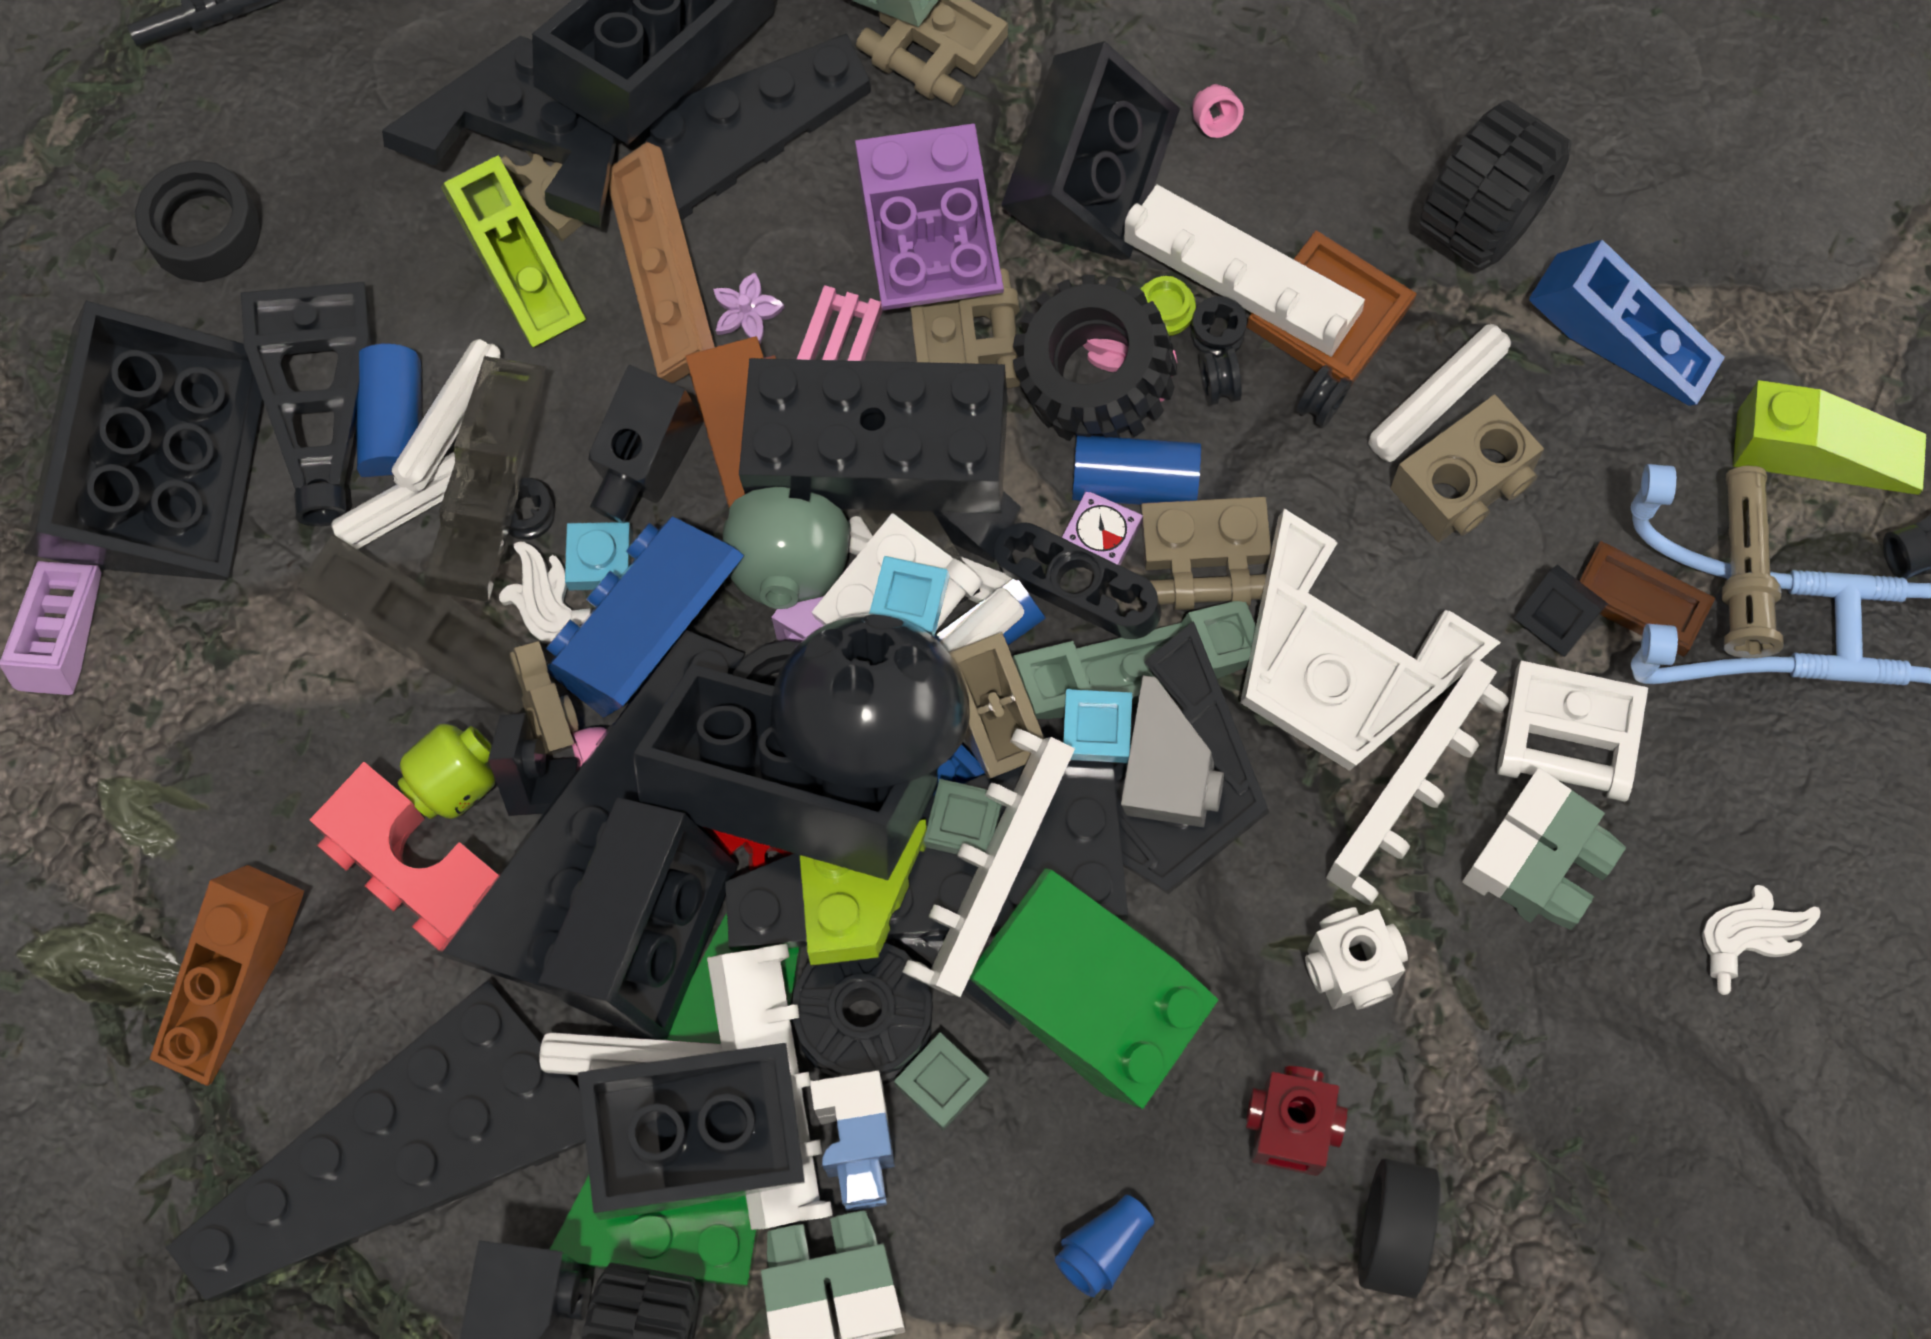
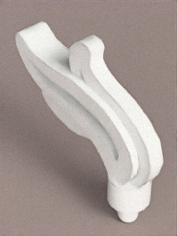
M525 542L515 543L514 549L522 561V584L506 586L499 594V600L505 606L509 604L517 606L525 625L532 635L542 643L549 644L570 619L580 626L592 612V608L571 610L564 604V596L567 590L565 570L556 556L552 555L549 557V561L552 564V568L549 571L545 560L534 547Z
M1757 885L1751 891L1753 898L1751 901L1730 906L1716 912L1705 923L1702 938L1704 946L1710 955V976L1717 979L1718 992L1722 995L1730 993L1731 979L1738 977V956L1743 951H1754L1768 957H1782L1798 951L1802 946L1800 941L1792 943L1787 941L1797 939L1806 934L1819 919V908L1814 906L1805 912L1772 910L1774 905L1773 895L1766 887Z

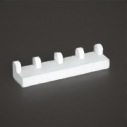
M1159 185L1155 186L1142 206L1136 203L1126 217L1125 242L1221 296L1237 301L1246 310L1331 357L1363 311L1364 298Z
M1474 658L1336 859L1326 879L1367 905L1373 903L1379 893L1371 884L1360 878L1359 875L1379 847L1394 857L1402 859L1405 856L1410 845L1399 835L1391 831V828L1413 796L1428 806L1434 808L1439 806L1445 795L1438 787L1427 781L1426 777L1447 746L1465 757L1473 756L1479 744L1473 737L1462 731L1460 727L1477 702L1498 713H1501L1508 704V697L1490 684L1497 671Z
M1021 729L1015 730L1010 742L1018 748L1030 752L1029 760L1014 792L998 784L990 783L985 796L1006 807L986 852L964 843L960 847L957 857L977 866L978 869L957 914L935 904L932 907L928 917L950 929L931 970L920 962L908 960L903 969L904 974L943 993L961 997L1075 748L1053 737L1042 740Z
M787 944L707 958L722 1052L779 1043L787 1044L805 1183L747 1194L746 1200L751 1230L767 1229L792 1222L832 1216L830 1201H820L813 1156L822 1154L820 1140L810 1141L801 1087L811 1086L809 1072L799 1073L790 1023V1019L800 1018L798 1005H787L780 961L789 958Z

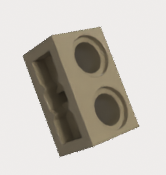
M1494 394L1401 462L1390 489L1439 543L1455 530L1463 536L1476 528L1489 515L1490 510L1487 507L1502 495L1510 501L1523 493L1537 478L1534 469L1544 448ZM1481 450H1497L1505 456L1507 462H1492L1482 454ZM1439 483L1449 484L1459 492L1461 497L1454 499L1443 497L1434 489L1433 485Z

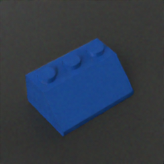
M673 516L659 530L649 522L625 551L634 560L624 573L618 577L612 571H609L586 598L595 608L583 623L578 626L570 619L546 647L555 656L547 665L548 674L603 718L623 707L744 557L737 549Z

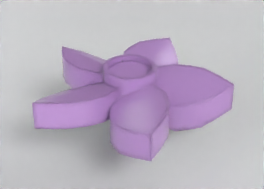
M756 273L749 275L742 281L740 294L729 288L713 289L718 303L727 310L718 321L717 335L731 333L742 325L748 338L757 336L761 345L764 334L762 320L772 319L784 309V304L770 295H761V285Z

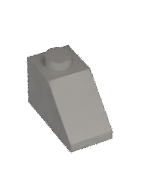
M1143 676L1121 806L1127 816L1204 827L1206 811L1218 812L1224 772L1213 771L1214 761L1211 751L1156 677Z

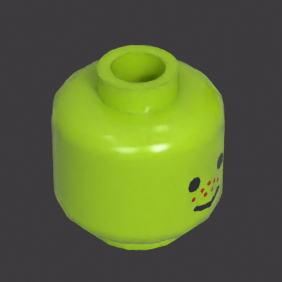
M438 724L401 757L400 770L403 777L398 780L399 788L404 796L414 804L415 808L427 818L434 819L437 815H440L446 819H456L462 816L495 785L496 780L488 761L492 745L473 726H469L463 732L451 724Z

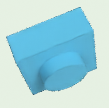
M619 522L567 523L565 583L568 590H594L609 571H612L618 577L624 573L632 563V557L625 552L632 543L633 531L629 522H624L623 524Z
M884 556L869 614L900 618L922 628L935 637L950 578L948 570Z
M1066 689L1063 743L1075 748L1070 760L1128 763L1130 755L1132 693Z

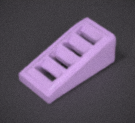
M37 561L0 660V667L14 689L23 692L72 695L74 693L82 668L101 578V571L98 566ZM50 588L75 590L72 597L49 595ZM45 613L66 614L65 618L44 617ZM40 637L57 638L56 643L39 642Z

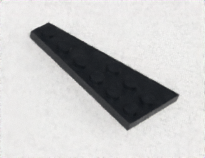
M1069 761L991 931L1001 930L1045 868L1056 872L1120 920H1127L1128 906L1113 762ZM1026 764L990 779L985 774L963 784L988 790L990 783H995L1014 792ZM935 795L932 796L920 819L926 820V827L928 826ZM1002 806L999 822L1006 809L1005 806ZM927 847L924 852L919 851L908 876L909 887L900 908L893 912L889 920L890 931L886 940L947 935L949 927L928 917L932 907L935 904L957 914L978 867L962 860L956 854ZM794 853L725 882L728 943L731 952L756 950L787 944L788 948L807 946L800 855Z

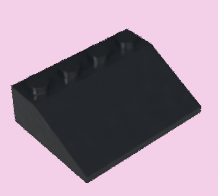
M85 301L71 332L24 553L63 563L96 565L102 570L226 581L229 577L262 403V396L244 344Z

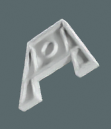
M1284 509L1277 520L1240 703L1350 771L1460 678L1474 658L1481 660L1501 642L1451 611L1445 610L1439 615L1416 657L1412 658L1308 593L1337 542Z

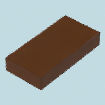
M1603 541L1599 542L1579 580L1608 603L1601 612V616L1641 636L1646 624L1675 626L1678 635L1677 654L1683 657L1690 650L1715 600V597Z

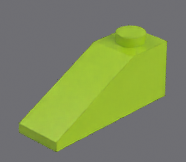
M499 155L443 183L441 189L464 232L532 348L586 320Z
M1758 380L1737 412L1733 467L1756 466L1771 473L1919 495L1923 491L1926 434L1821 389Z

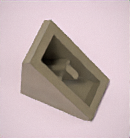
M997 633L949 652L963 676L969 697L970 721L965 740L987 778H993L1027 764L1031 753L1018 748L1010 742L1015 730L1021 729L1042 740L1044 736L1003 633Z

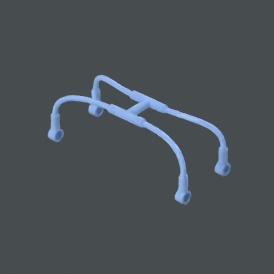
M1646 464L1642 473L1641 488L1631 503L1632 522L1638 535L1656 551L1681 564L1711 575L1729 579L1731 577L1730 563L1688 550L1667 539L1652 527L1649 519L1655 515L1660 505H1670L1673 502L1676 490V469L1670 465ZM1791 570L1789 574L1770 572V575L1774 576L1781 585V589H1788V593L1791 595H1815L1835 598L1836 655L1795 652L1791 657L1734 658L1671 666L1675 661L1677 653L1678 635L1676 627L1673 625L1646 624L1642 635L1641 648L1631 661L1633 677L1638 682L1644 684H1662L1722 675L1783 672L1790 673V676L1793 678L1903 686L1908 685L1909 681L1931 684V668L1911 666L1907 660L1863 657L1861 600L1872 599L1874 601L1904 602L1906 598H1931V583L1907 582V579L1903 577H1880L1835 572H1810L1803 570ZM1660 665H1670V666H1671V667L1659 668Z

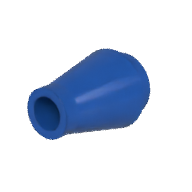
M1125 1194L1114 1206L1062 1239L1063 1249L1055 1257V1262L1063 1275L1077 1289L1087 1296L1095 1297L1102 1288L1105 1290L1113 1288L1144 1234L1154 1225V1219L1137 1199Z

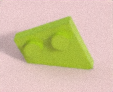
M926 820L919 821L888 881L800 855L807 949L810 965L879 957L890 931L889 920L893 912L900 908L909 887L908 876L919 851L924 852L926 848L924 844L927 831Z

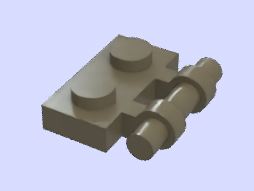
M938 0L919 27L879 11L880 21L891 28L884 36L870 28H865L857 39L856 48L872 57V65L889 74L895 71L915 83V91L932 100L938 97L954 106L961 99L965 86L948 75L956 66L971 76L976 77L1008 37V23L970 0ZM912 41L934 53L927 63L905 50Z
M1000 268L1004 293L910 306L916 362L1005 364L1007 388L1020 386L1021 382L1015 373L1013 359L1018 358L1013 348L1015 334H1017L1015 315L1019 313L1020 306L1017 290L1011 288L1009 271ZM985 316L991 319L993 338L976 339L973 317Z
M1266 497L1141 504L1140 514L1143 515L1141 528L1145 570L1170 569L1171 579L1149 580L1157 591L1160 605L1173 604L1174 610H1193L1194 603L1242 601L1250 606L1251 600L1262 599L1266 574L1250 575L1248 565L1269 564L1271 543ZM1226 566L1227 576L1193 578L1191 568Z

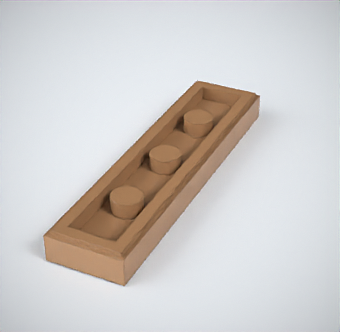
M646 142L611 167L608 188L656 372L659 378L673 384L690 373L685 355L714 348V343L662 150L660 147Z

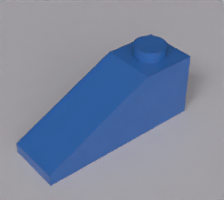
M1603 240L1557 253L1528 299L1568 338L1688 406L1698 404L1725 358Z

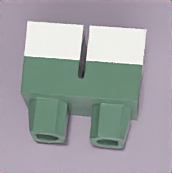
M1538 767L1462 883L1484 896L1489 891L1517 908L1518 914L1529 923L1540 914L1549 921L1572 930L1594 898L1593 895L1564 877L1572 863H1576L1603 881L1618 862L1626 846L1610 832L1598 825L1605 814L1603 811Z
M858 1211L831 1218L837 1254L815 1259L810 1258L804 1225H793L767 1232V1260L769 1268L761 1270L770 1339H837L827 1293V1283H831L841 1339H878L906 1332L884 1244H877L876 1235L866 1211Z

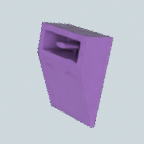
M975 123L855 140L860 189L882 310L1004 293Z

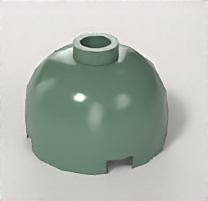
M770 487L753 490L733 502L729 508L728 519L724 523L723 542L734 547L744 555L729 574L738 590L756 602L775 609H788L795 606L797 602L826 595L843 574L848 554L850 524L842 510L823 496L811 492L810 502L802 499L789 498L790 488Z

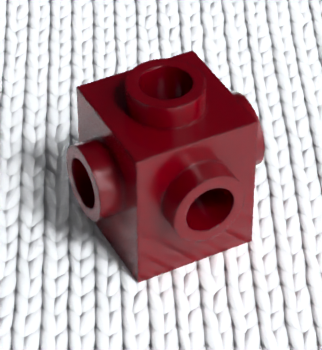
M1285 1066L1283 1074L1271 1072L1265 1083L1264 1090L1253 1088L1249 1100L1245 1128L1257 1130L1251 1162L1318 1176L1326 1168L1329 1146L1340 1148L1345 1132L1347 1107L1337 1105L1340 1086L1324 1083V1074L1310 1068ZM1288 1112L1299 1114L1304 1124L1294 1122Z

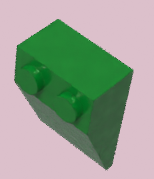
M1047 868L1043 870L982 954L969 977L971 981L1101 1094L1140 1109L1146 1106L1219 1000L1174 958L1056 872Z

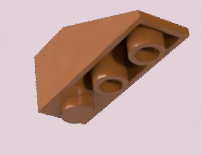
M249 865L210 880L150 1060L206 1086L212 1084L285 949L305 890Z

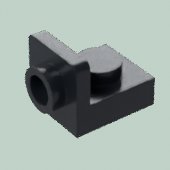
M525 713L500 715L488 761L508 816L543 814L573 773L579 770L578 760L576 758L546 760L544 744L541 739L533 738Z

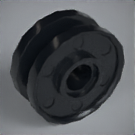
M885 942L877 958L810 965L809 962L805 966L793 992V1005H798L800 1018L792 1020L804 1056L822 1076L830 1079L879 1071L882 1085L894 1081L927 1047L932 1032V996L927 984L903 973L907 961H913L905 951ZM861 1000L871 1001L882 1010L878 1020L866 1027H856L845 1019L848 1008L853 1003Z

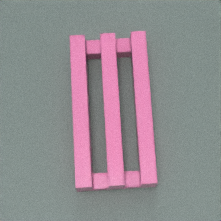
M824 285L797 359L815 360L833 310L840 313L822 360H838L853 316L863 319L848 361H865L882 314L881 301L870 299L869 303L859 301V295L849 292L844 297L837 295L835 288Z

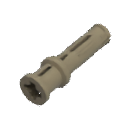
M1741 466L1731 469L1726 473L1731 577L1725 581V585L1722 587V601L1729 605L1730 632L1724 636V650L1735 657L1762 658L1777 654L1784 646L1783 635L1776 630L1775 603L1781 599V585L1774 576L1770 575L1766 470L1756 466ZM1748 513H1749V524H1750V547H1748V527H1747V514H1748Z

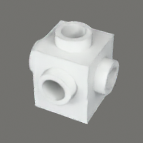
M1355 907L1339 911L1320 921L1322 930L1317 931L1307 949L1309 955L1305 956V962L1316 990L1319 993H1326L1332 1009L1334 1010L1350 1003H1354L1357 1010L1363 1009L1393 995L1391 988L1395 986L1405 972L1402 963L1408 960L1407 950L1397 927L1394 924L1385 925L1379 909L1359 915ZM1361 944L1368 961H1358L1353 958L1349 948Z

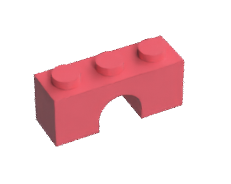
M363 762L310 819L313 825L325 836L317 846L345 871L356 863L372 878L364 887L394 912L403 903L416 914L419 919L412 928L439 951L447 939L456 932L474 908L475 902L485 889L493 883L498 874L460 842L442 861L431 867L412 868L404 865V845L411 833L423 822L424 817L407 797Z

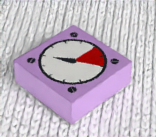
M1085 492L1062 538L1121 565L1142 524L1143 515L1094 493Z

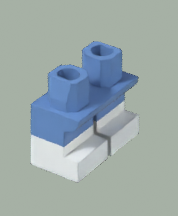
M879 1071L811 1081L813 1106L820 1123L837 1122L840 1141L826 1149L822 1166L829 1178L839 1176L842 1203L846 1211L887 1205L882 1169L895 1167L884 1090Z

